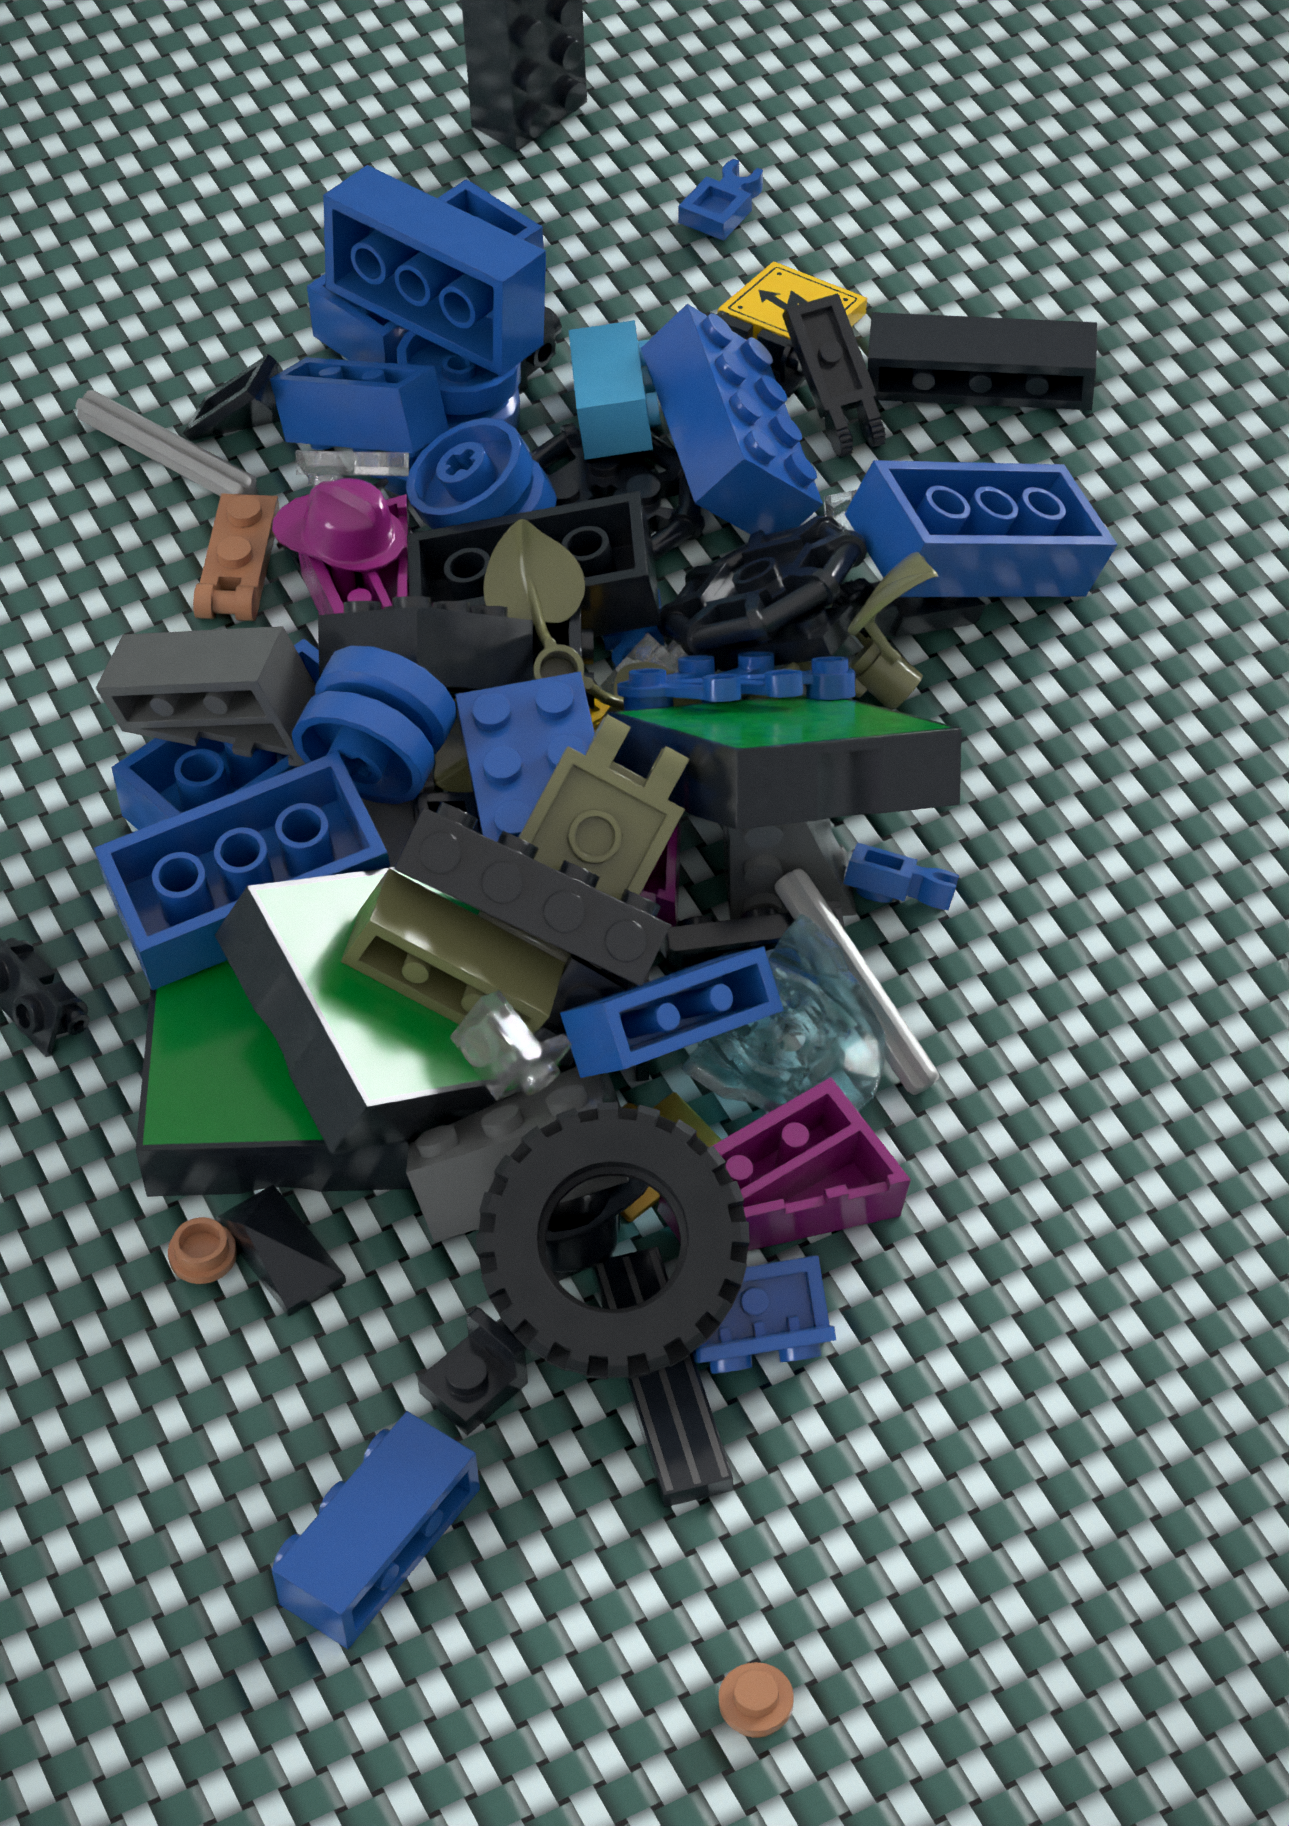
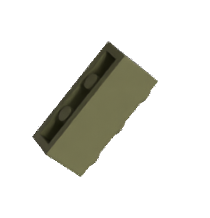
M390 868L360 908L341 959L342 963L518 1056L534 1037L532 1034L539 1030L549 1018L565 962Z

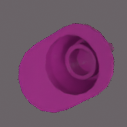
M342 478L333 481H322L311 489L310 494L295 498L281 507L273 518L272 532L280 544L345 571L368 572L384 568L395 561L405 547V530L399 519L390 513L383 494L371 483L360 479Z

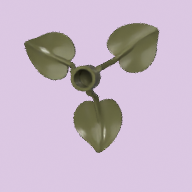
M525 519L516 521L502 536L487 566L483 587L484 601L486 606L508 607V617L533 620L536 633L544 646V650L539 653L534 663L533 680L581 671L585 691L599 702L610 706L604 715L606 717L608 712L624 710L623 697L617 695V684L629 680V671L658 668L666 670V675L674 673L672 670L652 662L628 664L617 673L614 682V695L605 692L591 678L584 676V664L580 655L569 646L557 645L546 627V623L558 624L567 621L578 610L585 591L584 574L579 563L563 545L542 533ZM673 697L674 706L702 703L700 699ZM455 701L457 718L445 743L435 754L434 783L440 789L448 792H473L461 735L457 702Z
M913 552L882 579L848 628V632L855 636L864 646L849 666L856 672V696L860 698L868 691L887 709L895 710L909 697L920 683L923 675L890 645L874 620L877 613L896 598L930 578L938 577L937 572L919 552ZM864 627L871 636V639L869 637L865 638L859 631ZM807 661L800 663L791 662L789 665H781L776 670L808 671L812 668L811 662ZM749 694L746 699L766 698L768 696Z

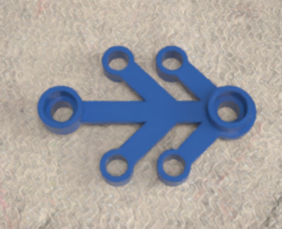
M752 651L738 654V668L715 674L713 656L692 655L678 658V672L666 675V670L658 668L629 671V680L617 684V695L623 697L624 710L674 706L673 697L702 699L711 702L741 699V694L766 695L779 698L795 697L803 694V684H806V697L809 699L839 700L852 698L856 695L855 670L849 668V659L842 656L811 659L812 669L808 671L792 669L775 670L773 652Z

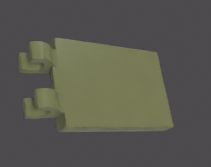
M607 714L597 728L585 755L569 746L565 748L518 838L539 848L534 860L559 871L563 860L586 869L600 877L595 889L620 900L624 889L640 895L685 810L669 801L668 798L689 758L665 746L664 749L660 750L647 778L641 777L613 761L631 727ZM481 911L477 913L479 917L565 963L570 956V953Z

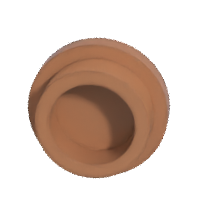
M206 1217L193 1218L180 1225L168 1246V1259L173 1272L182 1280L194 1284L210 1283L222 1278L232 1269L237 1257L236 1243L231 1232L218 1221Z
M758 1662L743 1664L729 1672L721 1683L719 1689V1709L721 1715L732 1729L744 1736L761 1738L771 1735L786 1724L793 1711L794 1694L790 1681L783 1672L769 1664Z

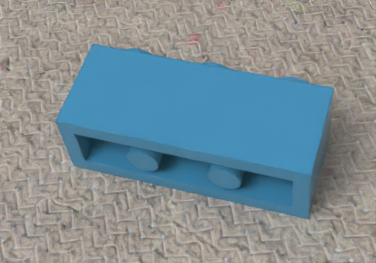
M635 320L568 330L576 409L585 460L653 450L650 428L661 426L657 393L641 351V347L649 339L638 341Z

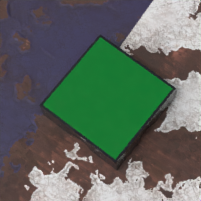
M806 694L795 697H766L608 712V715L631 727L613 760L615 763L646 779L660 750L664 749L665 746L684 755L689 760L668 800L684 808V811L691 815L736 830L818 821L842 816L881 814L960 805L962 729L960 727L848 698L816 700L807 698Z
M389 868L249 885L245 888L215 934L255 1012L262 1018L277 1040L284 1055L289 1076L331 1154L408 1140L432 1128L450 1125L576 1067L575 1061H573L570 1067H566L545 1056L536 1048L539 1040L535 1037L530 1040L518 1056L341 962L360 908ZM411 879L476 915L479 910Z
M228 960L157 989L151 990L150 988L136 1140V1154L147 1197L243 1194L266 1189L273 1184L276 1188H302L318 1192L413 1189L406 1169L409 1143L415 1141V1136L408 1140L331 1154L289 1076L288 1067L277 1040L262 1018L255 1012Z

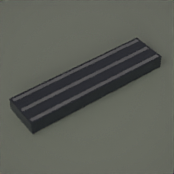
M658 1246L610 1257L592 1267V1276L602 1308L621 1309L640 1304L655 1295L669 1280ZM693 1352L677 1364L654 1371L650 1375L632 1379L624 1377L664 1508L733 1491V1475Z

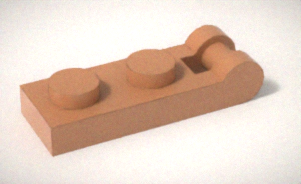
M221 493L200 583L196 584L194 590L193 609L195 618L215 619L216 614H235L237 621L256 620L275 538L272 532L273 518L280 510L278 496Z

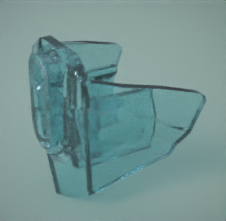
M800 914L786 929L775 949L766 951L784 1011L698 1042V1048L686 1058L681 1069L723 1099L750 1102L768 1112L775 1110L832 1077L859 1112L873 1102L880 1084L885 1063L886 1034L869 1004L860 983L850 973L841 948L810 918ZM788 1033L792 1037L797 1035L804 1036L805 1042L800 1049L790 1052L786 1051V1044L783 1038Z

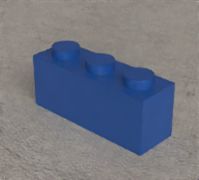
M306 357L270 378L286 442L310 444V447L314 450H324L335 446L352 448L353 452L357 454H366L377 450L395 452L397 457L408 458L420 455L429 443L434 441L440 434L449 430L435 366Z
M763 946L708 960L643 983L642 986L638 985L561 1012L560 1015L580 1078L630 1068L782 1012L784 1009Z
M409 1411L404 1413L391 1430L383 1429L369 1444L363 1463L346 1482H337L327 1492L320 1505L319 1514L301 1535L294 1534L289 1537L279 1549L271 1569L279 1605L346 1649H349L480 1490L476 1453Z

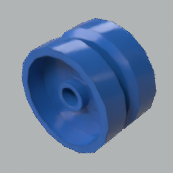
M411 331L403 336L397 347V364L435 366L449 429L463 422L480 418L503 419L517 429L520 423L518 386L521 382V362L501 377Z
M480 418L471 420L440 434L422 450L409 471L406 484V492L411 506L421 520L431 529L555 507L557 501L552 482L540 464L532 459L528 446L516 428L503 419Z
M348 646L334 651L315 686L316 695L310 698L292 731L294 749L305 764L338 751L360 797L363 799L389 804H400L414 800L423 789L435 764L434 754H437L445 743L457 718L455 701L446 687L431 673L399 654L369 646Z

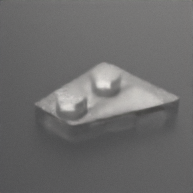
M296 451V475H308V486H316L322 481L342 479L343 475L408 476L409 453Z

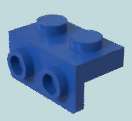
M814 1255L747 1266L742 1286L731 1310L718 1330L707 1342L693 1351L695 1362H709L711 1374L753 1367L751 1354L778 1350L780 1362L821 1356L820 1343L835 1341L836 1333L835 1327L829 1324L819 1256Z

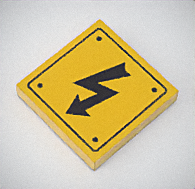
M773 261L720 306L717 313L725 311L734 318L752 324L753 338L757 339L760 331L764 329L791 340L782 317L785 308L838 293L852 327L866 314L868 298Z

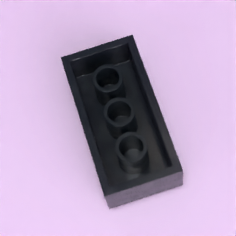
M461 0L472 127L517 152L587 103L582 0Z
M640 491L407 534L409 595L430 597L431 608L433 602L441 601L469 602L470 613L471 607L486 606L483 587L491 555L507 530L516 521L525 519L542 533L563 545L579 563L585 580L584 597L580 604L581 628H593V637L661 625L653 541ZM569 619L558 624L546 623L547 629H569Z

